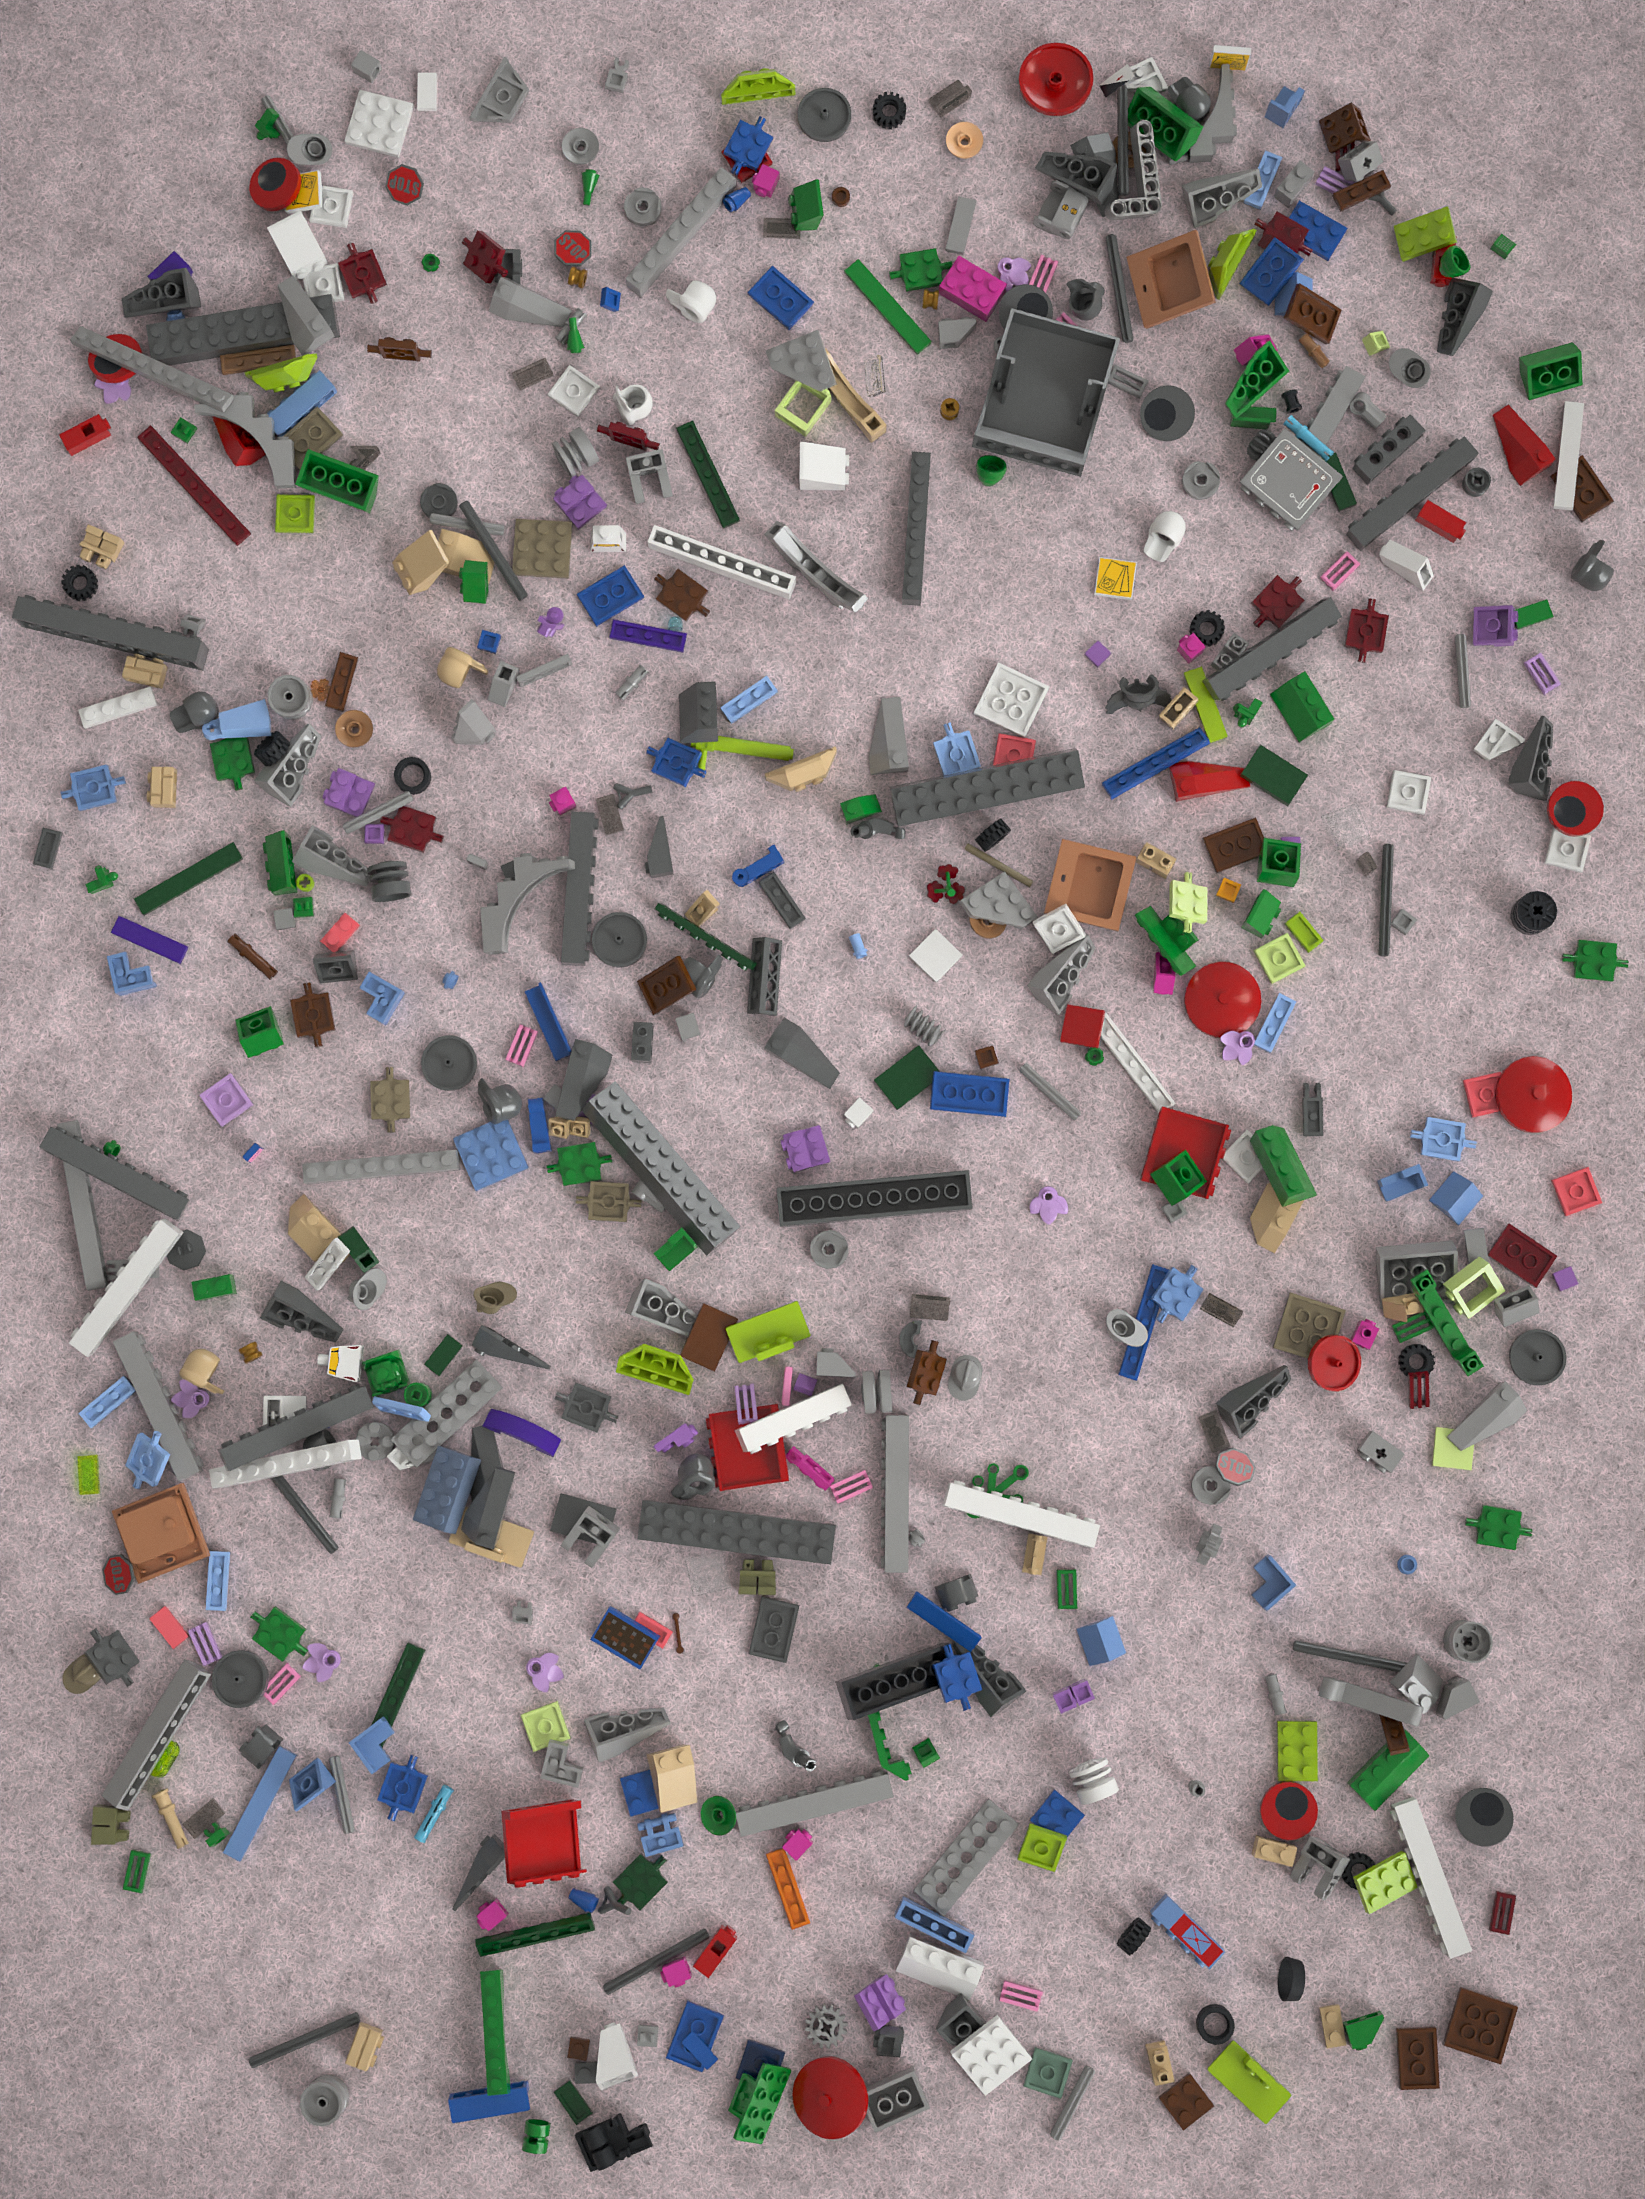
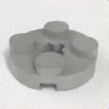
M642 187L635 189L630 195L628 194L624 202V210L630 222L638 226H648L657 222L661 215L662 205L660 198L653 190ZM642 203H645L646 207H648L644 211L638 208Z
M1197 461L1190 464L1182 478L1183 488L1190 497L1196 500L1212 497L1217 492L1220 484L1218 469L1209 462ZM1197 477H1205V484H1198Z
M833 1230L823 1231L817 1234L811 1242V1257L822 1268H836L842 1265L848 1256V1243L839 1232ZM832 1244L835 1252L829 1255L825 1254L826 1250L824 1247Z
M367 1423L357 1433L355 1440L359 1439L361 1456L365 1459L372 1461L382 1460L394 1449V1443L390 1440L394 1433L384 1423ZM370 1437H379V1446H372L370 1444L372 1442Z
M1214 1466L1199 1469L1193 1476L1191 1483L1194 1496L1204 1504H1220L1230 1494V1483L1222 1480ZM1208 1481L1216 1482L1214 1485L1216 1489L1214 1491L1212 1489L1207 1490Z

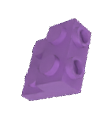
M583 475L572 477L569 480L570 485L565 489L560 487L554 493L555 497L553 498L557 506L578 530L607 507V504Z
M1512 605L1474 607L1473 645L1514 646V641L1518 640V631L1514 629V622H1518V611H1515Z
M338 768L337 772L333 771L330 777V782H332L330 789L326 788L323 793L322 799L325 800L324 804L354 817L363 814L375 783Z
M820 1125L784 1134V1139L780 1140L783 1151L787 1150L789 1158H786L788 1169H793L794 1173L830 1162Z
M685 1423L655 1444L654 1448L657 1452L663 1451L665 1453L674 1447L673 1442L678 1447L683 1446L686 1448L694 1442L693 1437L698 1434V1431L693 1424L688 1425V1423Z
M887 1974L875 1979L854 1995L873 2032L879 2030L887 2022L895 2019L906 2010L903 1997L898 1995L894 1988L895 1983L893 1979L888 1977Z

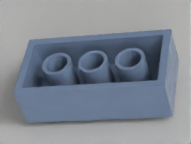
M438 1446L413 1520L446 1533L456 1534L481 1459L451 1448Z

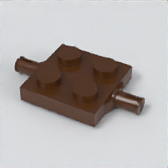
M385 337L378 340V346L369 344L367 346L368 353H378L384 359L420 362L421 357L432 358V350L418 348L417 343L411 339L399 341L391 337Z
M677 569L668 580L657 574L654 580L663 586L662 591L656 598L658 602L686 622L697 611L705 617L708 616L710 610L702 605L703 599L709 592L706 588L680 569Z
M311 982L303 984L305 995L290 1000L296 1034L298 1038L311 1036L314 1039L315 1048L322 1047L321 1035L325 1032L336 1030L330 996L328 992L321 994L313 993Z
M931 1340L928 1351L917 1349L906 1386L916 1392L914 1404L921 1405L923 1395H937L947 1361L946 1358L940 1357L936 1353L938 1341Z

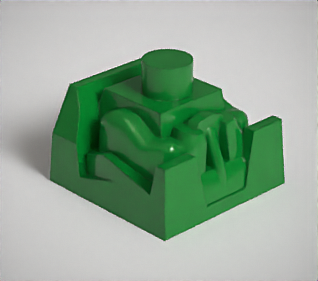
M400 1350L362 1362L373 1398L374 1396L380 1397L410 1385Z

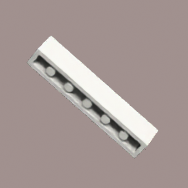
M838 1384L735 1430L743 1452L750 1451L753 1454L762 1450L760 1446L764 1444L771 1446L778 1443V1438L785 1436V1438L791 1437L800 1428L804 1431L813 1427V1422L819 1420L822 1423L829 1420V1415L833 1413L840 1415L848 1411L847 1407L852 1404L844 1385Z

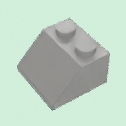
M822 1348L821 1352H817V1376L855 1377L856 1373L838 1353L833 1352V1349Z
M1416 1654L1390 1683L1410 1703L1424 1707L1422 1713L1425 1714L1438 1700L1443 1679Z
M1458 1676L1449 1679V1684L1443 1688L1436 1714L1443 1719H1447L1480 1703L1470 1681Z

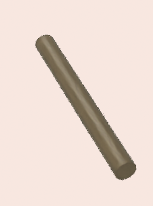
M969 843L966 845L964 850L1000 871H1005L1007 875L1029 888L1034 882Z

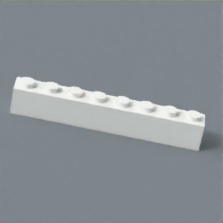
M656 525L653 526L648 539L649 549L790 600L796 585V576Z
M167 1219L155 1221L150 1228L152 1232L149 1236H144L140 1241L139 1245L141 1247L137 1252L133 1251L127 1259L129 1263L126 1267L122 1266L116 1274L118 1276L114 1283L110 1282L105 1288L106 1294L103 1298L99 1297L93 1305L95 1307L94 1310L84 1316L82 1326L80 1328L77 1327L70 1337L72 1339L69 1344L86 1357L94 1354L184 1233Z
M359 1439L346 1440L256 1459L231 1471H226L225 1466L209 1469L212 1489L225 1488L359 1460L362 1457Z
M954 1480V1483H948L942 1504L944 1507L1085 1547H1095L1100 1525L1095 1524L1096 1520L1086 1517H1084V1520L1077 1519L1076 1514L1066 1512L1065 1515L1059 1514L1058 1509L1047 1507V1510L1039 1508L1040 1504L1030 1501L1028 1504L1021 1503L1020 1498L1010 1496L1009 1499L1003 1498L1002 1493L991 1491V1494L983 1492L984 1488L973 1486L971 1489L965 1487V1483Z
M1411 1797L1392 1804L1393 1810L1390 1811L1393 1821L1399 1825L1400 1829L1397 1830L1400 1840H1404L1407 1848H1404V1852L1408 1860L1411 1859L1414 1867H1411L1414 1878H1418L1420 1882L1418 1890L1421 1897H1425L1427 1901L1425 1909L1428 1916H1432L1434 1920L1432 1928L1435 1935H1439L1441 1939L1439 1947L1442 1954H1446L1447 1957L1452 1959L1471 1952L1472 1948L1417 1799Z

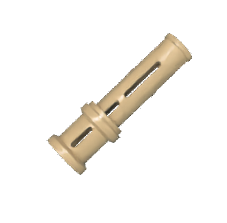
M166 1788L153 1794L151 1797L155 1799L159 1808L158 1813L164 1816L177 1849L189 1844L174 1811L175 1803L171 1802L168 1795L169 1790Z

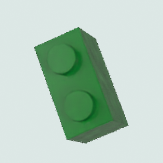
M465 560L463 568L460 567L459 579H462L460 594H463V602L486 604L489 593L488 562Z
M231 1274L191 1282L195 1301L237 1294L234 1275Z

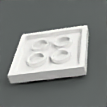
M359 90L345 137V144L399 158L414 108L413 103Z
M998 662L974 711V715L1025 738L1050 686Z
M998 2015L950 2051L955 2060L985 2096L1032 2060L1030 2054Z

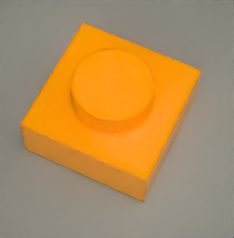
M1223 878L1216 896L1234 903L1241 884Z

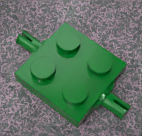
M936 248L899 254L900 270L889 271L890 280L902 278L906 292L937 287L943 281L942 271L950 269L953 264L952 261L941 263Z
M248 737L225 738L219 742L210 743L217 781L233 780L235 791L242 790L241 778L255 773Z
M1577 940V949L1574 955L1564 953L1562 957H1566L1562 958V962H1573L1575 968L1574 978L1613 982L1616 967L1628 968L1627 963H1629L1628 960L1617 959V943Z
M596 1142L557 1148L558 1164L547 1165V1169L555 1168L547 1170V1172L559 1171L562 1176L563 1186L602 1180L601 1164L612 1163V1159L604 1160L612 1158L611 1154L600 1156L597 1152Z
M1482 1504L1478 1520L1467 1517L1465 1519L1467 1521L1465 1526L1476 1527V1543L1481 1545L1516 1550L1519 1536L1531 1537L1533 1531L1532 1529L1521 1527L1522 1512L1518 1510Z
M275 1606L265 1618L256 1611L251 1615L250 1618L259 1623L258 1630L252 1637V1640L282 1662L294 1650L303 1657L306 1655L308 1649L299 1643L307 1629Z

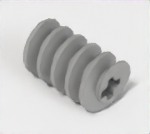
M916 1005L905 1018L904 1027L911 1025L910 1031L914 1032L917 1030L916 1036L923 1035L922 1041L925 1042L929 1039L928 1046H932L940 1039L946 1029L941 1032V1024L934 1027L935 1020L928 1022L929 1015L922 1017L923 1010L917 1013Z

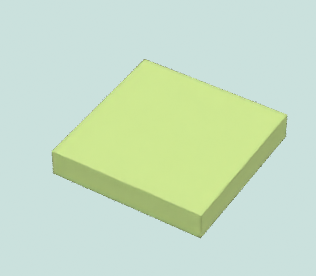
M1288 933L1253 951L1271 984L1305 967Z
M1435 1427L1432 1466L1472 1470L1474 1445L1460 1451L1447 1438L1454 1429Z
M558 1701L521 1714L533 1752L548 1747L550 1739L563 1742L571 1738Z

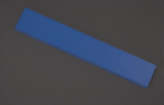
M1199 727L1102 782V786L1112 800L1209 745L1210 741Z
M1153 1264L1151 1266L1135 1318L1145 1326L1148 1331V1338L1142 1346L1132 1347L1127 1345L1118 1373L1120 1376L1135 1381L1138 1379L1159 1311L1158 1304L1150 1298L1169 1269Z

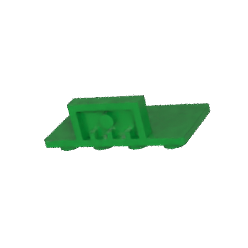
M1152 906L1135 914L1139 926L1146 930L1149 939L1158 946L1161 955L1168 959L1175 973L1182 976L1196 967L1195 963L1186 953V950L1199 941L1193 931L1191 933L1184 932L1183 921L1169 917V915L1161 920Z
M763 2063L757 2079L749 2074H742L728 2109L730 2113L740 2119L733 2136L735 2140L756 2144L763 2143L792 2071L790 2068Z

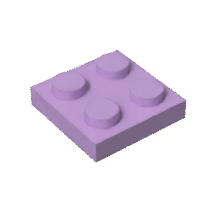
M232 1073L199 1095L221 1127L254 1105Z

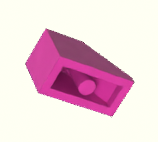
M1268 334L1249 337L1237 346L1234 352L1237 361L1242 366L1248 365L1254 353L1267 341H1271L1276 351L1278 350Z
M1156 952L1153 993L1173 995L1176 973L1173 971L1168 959L1164 958L1160 952Z

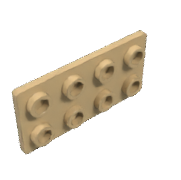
M465 1506L456 1534L451 1533L449 1543L463 1547L466 1551L500 1563L505 1562L521 1568L534 1531L504 1520L500 1537L494 1550L476 1545L461 1530L464 1515L468 1509Z

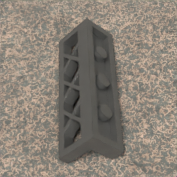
M768 937L753 938L751 960L756 962L757 965L754 970H750L747 1014L777 1016L782 940ZM770 943L775 944V952L773 954L770 951ZM770 962H772V964L774 965V971L772 973L768 969ZM769 981L772 983V990L770 992L767 988ZM767 1000L771 1003V1011L765 1010Z

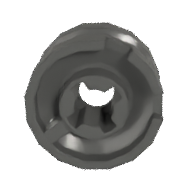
M1473 468L1463 478V490L1469 496L1479 497L1490 487L1491 476L1483 468ZM1474 480H1478L1480 484H1474Z

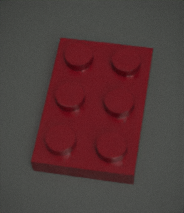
M1510 1223L1506 1225L1488 1252V1257L1534 1288H1537L1557 1258L1556 1254Z

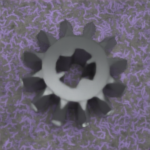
M1266 429L1260 430L1249 443L1247 454L1251 459L1257 461L1277 437Z

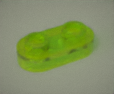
M170 1741L150 1775L162 1778L168 1773L180 1752L177 1742Z

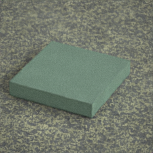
M1035 2047L1023 2087L1061 2099L1073 2059Z

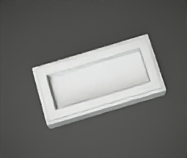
M418 73V111H437L436 73Z

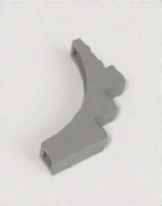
M238 392L237 395H233L234 400L224 413L201 402L194 404L197 415L214 416L228 420L250 433L259 442L268 457L273 471L275 487L277 489L296 488L294 442L285 436L277 437V440H275L274 420L269 415L259 414L255 418L254 398L252 395H249L248 392Z
M776 521L764 534L788 564L798 569L812 586L820 589L834 606L840 609L845 607L855 613L864 606V603L868 600L865 594L847 584L827 568L802 544L785 524Z
M531 853L520 854V857H515V879L505 878L503 882H497L498 903H488L487 907H480L483 952L489 955L508 953V937L511 923L525 897L547 878L560 872L575 869V861L568 859L567 856L557 857V860L553 861L547 858L538 860Z

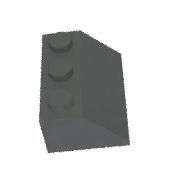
M716 681L696 682L679 694L680 743L718 741Z

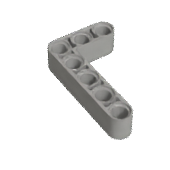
M1147 120L1138 122L1130 130L1138 198L1118 199L1108 204L1105 208V216L1109 220L1145 218L1153 216L1161 210L1162 202L1152 124ZM1139 127L1144 130V134L1139 132ZM1141 146L1145 147L1146 154L1142 152ZM1143 165L1148 167V173L1145 172ZM1146 184L1151 187V192L1146 189ZM1148 203L1152 204L1153 211L1149 209ZM1131 204L1135 206L1136 212L1131 210ZM1113 206L1117 207L1118 214L1113 211Z
M1323 1677L1318 1694L1320 1697L1347 1703L1417 1727L1419 1726L1424 1707L1332 1677Z

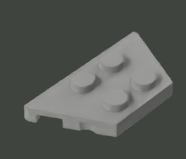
M506 57L503 58L470 116L471 121L511 123L529 93V88L521 80L519 74L514 70Z

